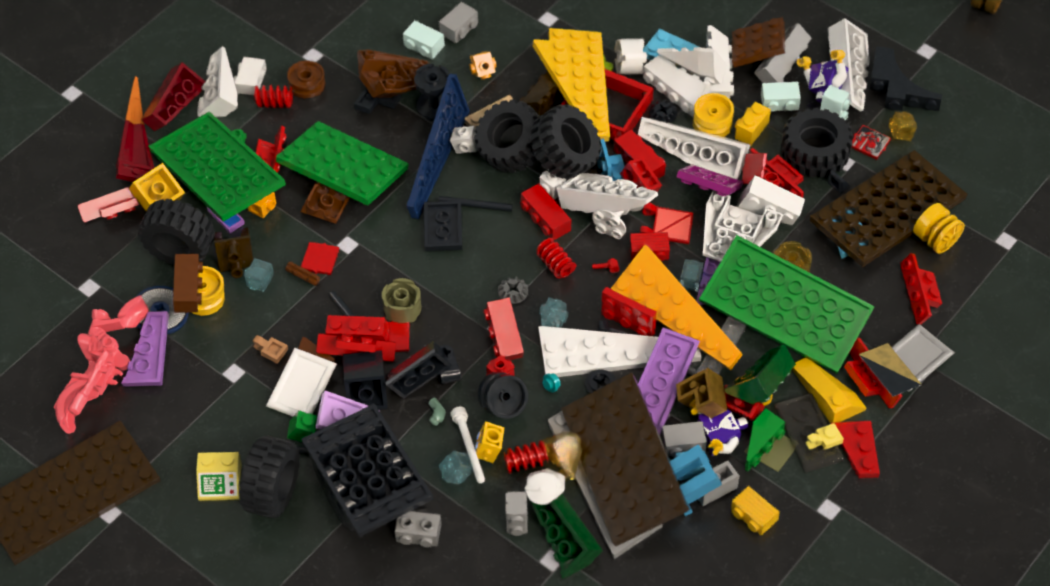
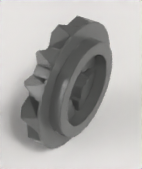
M517 276L512 279L508 277L507 280H502L498 286V295L501 299L510 297L511 304L519 303L527 297L528 285L524 282V279L519 280ZM510 287H511V288H515V287H516V288H517V291H514V290L510 291Z

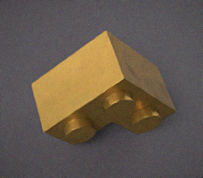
M706 368L676 384L678 401L693 409L689 404L695 399L696 409L709 418L727 411L723 379L711 369Z

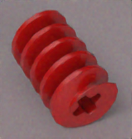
M256 85L254 91L255 103L260 108H262L263 104L266 108H269L270 104L273 108H276L277 105L280 108H283L284 105L290 108L293 101L292 86L290 91L287 90L286 86L281 91L279 85H277L276 90H273L272 85L269 86L268 90H266L265 85L259 90L258 85Z
M548 238L539 244L536 253L549 270L554 273L556 278H565L575 270L576 264L572 262V259L568 257L566 252H563L564 250L562 247H559L558 242H554V238Z
M542 440L538 441V447L534 442H531L530 449L526 444H523L522 450L519 446H515L514 452L511 448H507L506 454L504 452L505 464L509 474H512V467L519 472L521 465L527 470L529 463L533 468H535L536 462L541 467L544 460L548 463L547 451Z

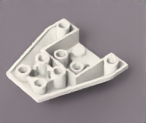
M713 190L706 204L703 256L721 262L736 235L760 247L777 231L783 214L767 208L762 216L730 205L731 196H721Z

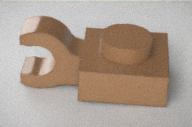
M256 335L253 339L255 343L253 347L261 351L262 356L277 364L288 351V345L273 337L267 341L261 336Z

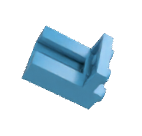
M699 444L670 461L677 480L701 466H704L706 470L680 486L688 506L690 503L722 485L718 475L709 464L706 453ZM690 506V511L683 513L685 516L693 512Z

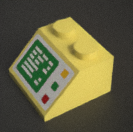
M239 452L198 453L197 488L199 501L240 499L239 484L241 481L242 463Z

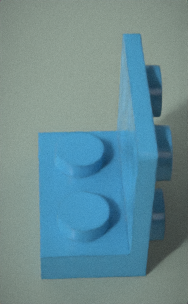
M600 139L601 152L599 153L597 165L598 169H602L601 175L610 176L613 181L623 179L620 174L625 167L622 155L609 156L604 139Z

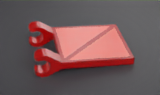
M652 203L644 205L643 215H655L654 228L652 230L647 226H641L639 233L668 232L669 241L689 244L693 220L692 212L657 207Z

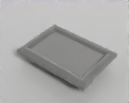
M920 324L891 347L919 382H922L954 354L950 348Z

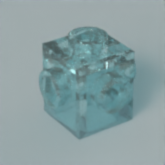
M548 297L546 304H542L539 311L541 325L561 328L563 323L567 321L569 314L566 311L567 303Z
M453 451L438 465L443 479L449 483H463L473 472L468 453Z

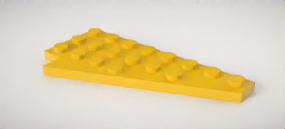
M549 28V41L534 39L533 48L567 103L572 107L579 108L580 112H585L587 118L593 121L594 128H597L598 137L604 139V141H609L610 130L601 32Z

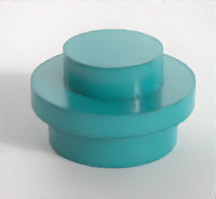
M547 373L543 376V386L546 390L553 393L560 387V380L556 374Z

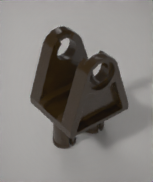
M248 227L240 228L241 236L223 239L222 231L215 232L214 243L220 272L231 270L233 278H241L243 276L242 268L254 267Z

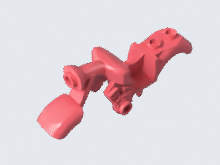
M140 295L129 300L120 309L117 315L118 318L111 319L109 314L102 309H93V321L88 334L81 333L78 335L79 347L85 358L89 361L88 369L84 374L72 372L70 382L65 386V389L61 392L54 405L56 419L67 434L75 431V416L80 414L87 401L102 395L108 384L116 385L118 382L113 380V377L115 375L122 376L121 370H127L130 362L129 357L119 351L116 339L110 337L106 332L125 329V327L134 328L140 321L146 318L149 309Z

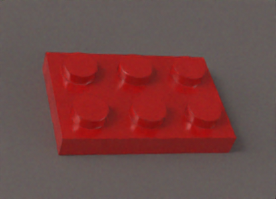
M605 287L602 292L601 314L605 318L614 320L623 327L636 331L639 335H655L656 311Z

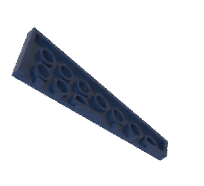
M449 74L407 202V209L414 219H419L424 208V202H427L453 148L450 139L454 128L463 127L465 117L470 112L456 74Z

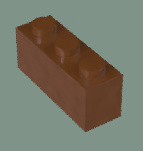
M175 254L174 313L198 312V305H202V293H199V289L203 288V279L199 277V273H203V262H199V254Z

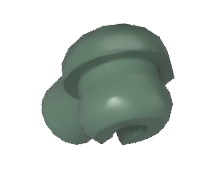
M433 398L428 403L433 409L429 421L434 426H437L439 422L444 420L446 411L440 402Z

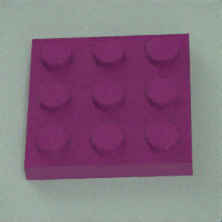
M693 164L678 170L677 178H680L681 182L698 184L699 188L703 190L713 189L716 191V194L721 196H727L742 189L744 181Z

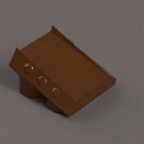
M318 182L312 188L300 212L336 224L350 197Z

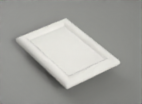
M294 348L266 407L292 417L298 410L313 415L337 363Z

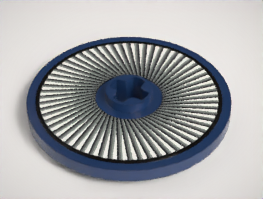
M168 286L149 287L141 291L137 296L140 295L143 298L149 312H157L160 309H163L161 311L168 312L167 335L178 331L186 323L189 312L174 313V288ZM146 318L140 321V323L137 325V327L140 330L142 329Z

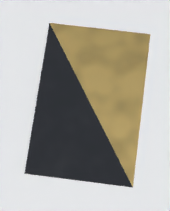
M888 343L859 354L893 397L922 385Z

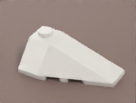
M221 47L210 58L206 73L209 77L202 87L205 90L204 96L200 97L198 102L199 117L209 111L215 117L227 116L238 105L237 91L226 50L224 47Z
M694 47L693 51H689L687 48H682L681 51L674 48L657 50L660 56L675 63L676 67L686 69L687 73L699 76L700 80L708 81L710 85L722 83L727 64L715 49Z

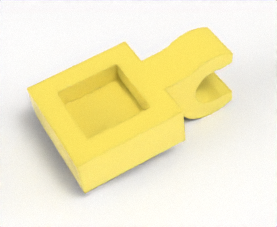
M833 423L816 429L815 434L807 436L809 441H806V445L809 449L822 445L825 450L842 444L844 439Z

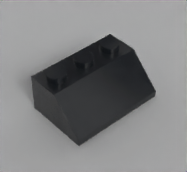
M433 341L426 344L417 353L410 355L400 365L393 367L390 372L385 374V383L404 399L452 365L443 349Z

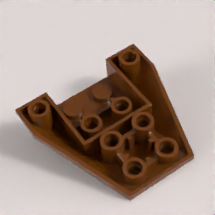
M370 49L358 50L357 53L359 77L373 98H390L417 90L414 84L416 71L421 66L430 64L426 60Z

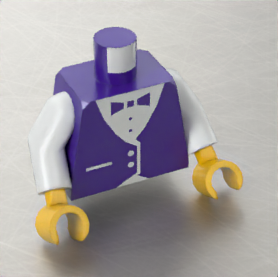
M832 50L830 54L833 59L832 61L814 64L811 68L809 67L811 64L809 57L797 59V65L805 69L803 72L808 82L809 90L817 95L816 101L822 103V96L829 85L841 89L843 82L847 78L849 68L845 66V62H842V59L845 57L843 50Z
M694 399L689 404V406L693 407L691 413L693 415L698 413L697 422H703L706 445L711 455L714 456L718 453L731 454L740 442V430L748 428L746 418L734 419L730 410L709 418L696 409Z

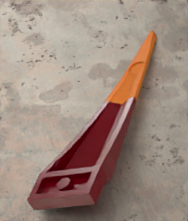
M137 76L133 81L116 162V178L131 182L136 181L154 169L145 125L141 121L143 113Z

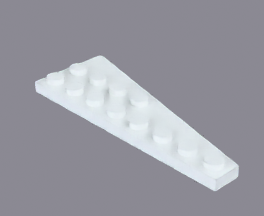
M538 327L545 374L554 373L558 377L590 374L592 371L600 369L617 371L644 368L659 338L568 328ZM697 348L692 362L701 361L700 349Z

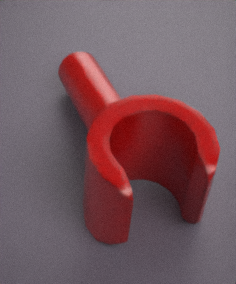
M614 258L609 259L607 263L592 264V269L609 268L611 273H617L620 270L618 262Z

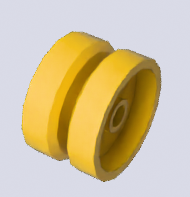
M709 93L698 98L694 105V130L721 137L728 135L732 129L734 105L731 100L719 93Z
M203 266V273H199V277L203 279V288L199 289V293H202V305H198V312H191L200 316L211 315L217 312L225 301L222 275L212 267Z

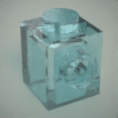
M254 258L250 267H247L244 272L247 287L262 292L266 290L274 276L272 264Z

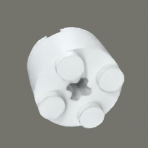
M618 39L616 41L615 53L617 52V58H615V68L617 74H643V63H646L647 59L646 52H643V39Z

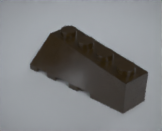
M547 70L545 74H541L537 84L530 87L528 95L526 97L523 96L520 101L530 105L541 116L548 111L562 93Z

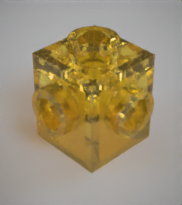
M895 111L893 118L889 121V129L892 132L893 138L905 141L912 140L917 128L913 115L908 112Z

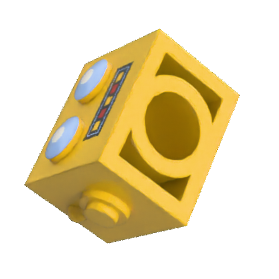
M485 421L477 435L475 451L478 459L491 463L495 461L502 448L504 427Z

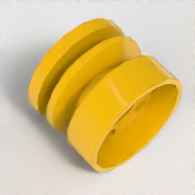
M936 203L919 217L914 225L913 232L922 241H928V246L933 248L936 253L941 254L959 239L965 225L955 215L950 216V211L941 203Z

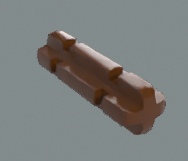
M288 262L285 268L286 271L314 286L318 285L320 281L319 276L293 262Z

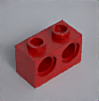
M642 156L629 161L620 173L623 179L638 185L636 188L644 187L658 192L662 187V184Z

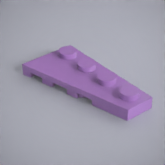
M167 311L147 313L140 332L139 342L134 348L135 353L132 361L128 364L126 377L122 380L123 386L162 385L169 319Z

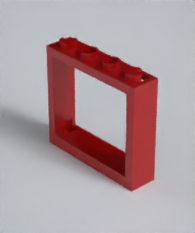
M604 69L607 88L641 101L623 128L609 123L610 138L615 140L626 132L633 131L653 100L654 88ZM564 99L561 105L569 104L567 103L566 99Z

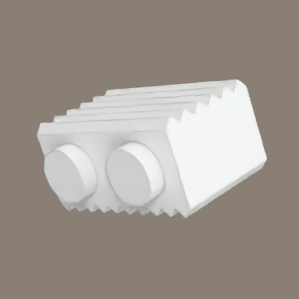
M244 57L243 62L239 63L238 75L234 76V83L238 94L253 96L255 86L258 85L260 89L266 72L265 60Z

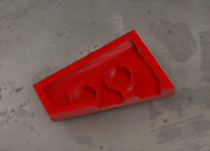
M871 421L834 423L844 439L840 446L844 448L848 455V460L858 478L879 477L880 471Z

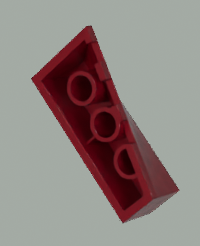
M183 62L170 69L141 121L154 131L162 128L203 90V84L206 82Z

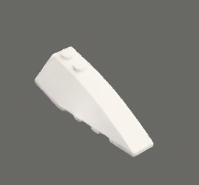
M844 18L828 28L830 54L832 50H843L845 52L842 62H845V66L849 69L841 89L842 91L849 92L848 100L851 101L850 105L861 112L864 109L865 101L863 89L867 85L864 81L865 77L868 76L866 67L869 66L870 62L867 34Z
M642 117L638 135L665 149L672 155L674 154L686 163L738 179L741 174L745 155L748 154L750 144L645 117Z
M581 173L557 188L561 208L569 209L570 211H584L585 213L595 212L598 209H606L611 212L634 209L648 204L658 196L656 191L644 187L635 188V184L629 183L625 185L622 180L613 181L610 176Z

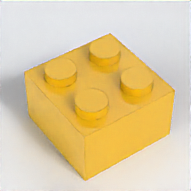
M163 163L134 181L129 188L145 211H147L152 203L158 200L172 199L176 201L180 200L185 194Z

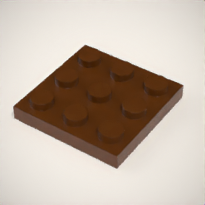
M783 17L773 18L767 22L756 23L753 26L732 31V63L734 67L785 53V22Z

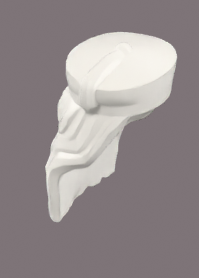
M551 469L535 471L527 477V484L524 488L525 493L536 504L550 503L564 492L565 477L562 473Z

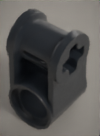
M449 345L440 346L452 365L439 374L441 384L461 381V374L453 348Z

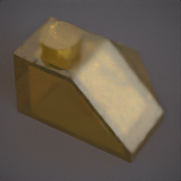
M564 431L543 439L542 441L545 444L549 460L553 465L556 464L557 467L562 468L560 473L564 475L565 479H574L582 452L579 445L581 441L576 433L573 434V432Z

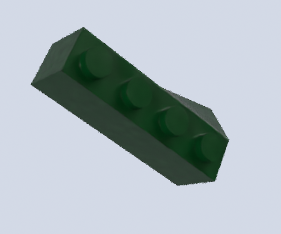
M786 345L768 350L755 362V365L745 371V375L734 380V385L726 387L724 389L725 392L750 404L757 402L765 403L770 400L772 393L778 390L777 387L785 381L784 378L791 374L792 368L796 365Z
M563 494L547 504H536L531 501L540 525L545 528L547 542L551 543L555 552L553 554L555 561L560 564L562 569L560 573L563 579L590 565L603 551Z

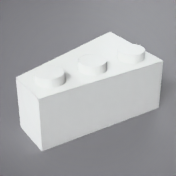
M754 176L741 193L737 207L761 216L767 208L783 214L781 223L793 225L800 216L805 199L758 176Z

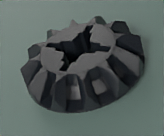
M665 99L663 102L657 100L655 104H651L649 109L651 119L666 123L673 122L678 113L676 106H673L672 102L667 103Z
M607 370L592 371L585 380L587 392L592 393L604 387L597 388L598 383L603 381L604 386L616 381L615 376Z

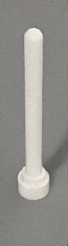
M456 407L451 411L452 420L459 425L478 483H483L485 478L466 424L468 418L467 411L464 407Z

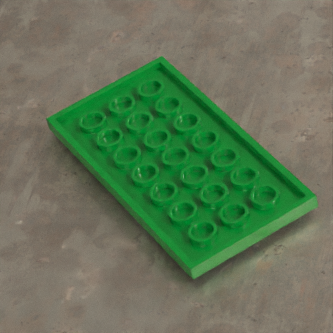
M210 111L148 146L150 152L223 222L286 185L285 180Z
M738 235L734 238L699 298L700 302L781 345L785 344L787 348L838 374L875 307Z

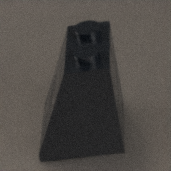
M382 350L375 351V353L343 354L346 398L367 406L375 403L379 410L388 409Z

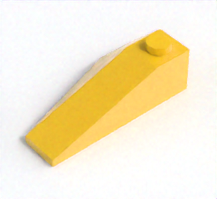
M808 358L795 362L796 365L792 368L793 372L830 424L842 422L866 410L865 405L854 391Z

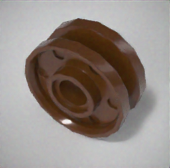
M299 61L293 64L287 72L289 90L292 86L293 95L299 98H313L319 95L325 88L324 69L315 61Z

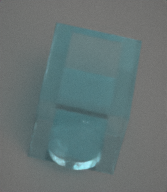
M685 259L680 284L686 290L699 291L704 263Z

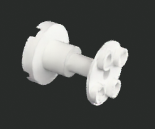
M621 179L625 185L629 183L635 184L629 180ZM644 205L619 212L598 209L592 215L596 225L595 229L600 234H607L616 239H621L626 232V226L620 219L621 215H626L629 211H640Z

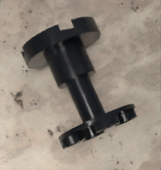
M434 64L423 65L416 71L414 77L415 87L422 93L417 100V111L420 115L426 117L428 121H434L450 74L447 68L439 65L440 67L434 66Z

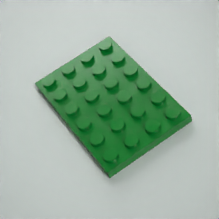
M319 121L276 156L277 163L367 206L408 169L409 164Z

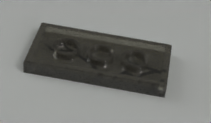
M812 393L775 404L774 408L779 418L785 421L784 429L805 473L843 462V456L837 445L825 450L822 445L813 449H809L806 445V441H809L807 436L815 434L816 429L827 426Z

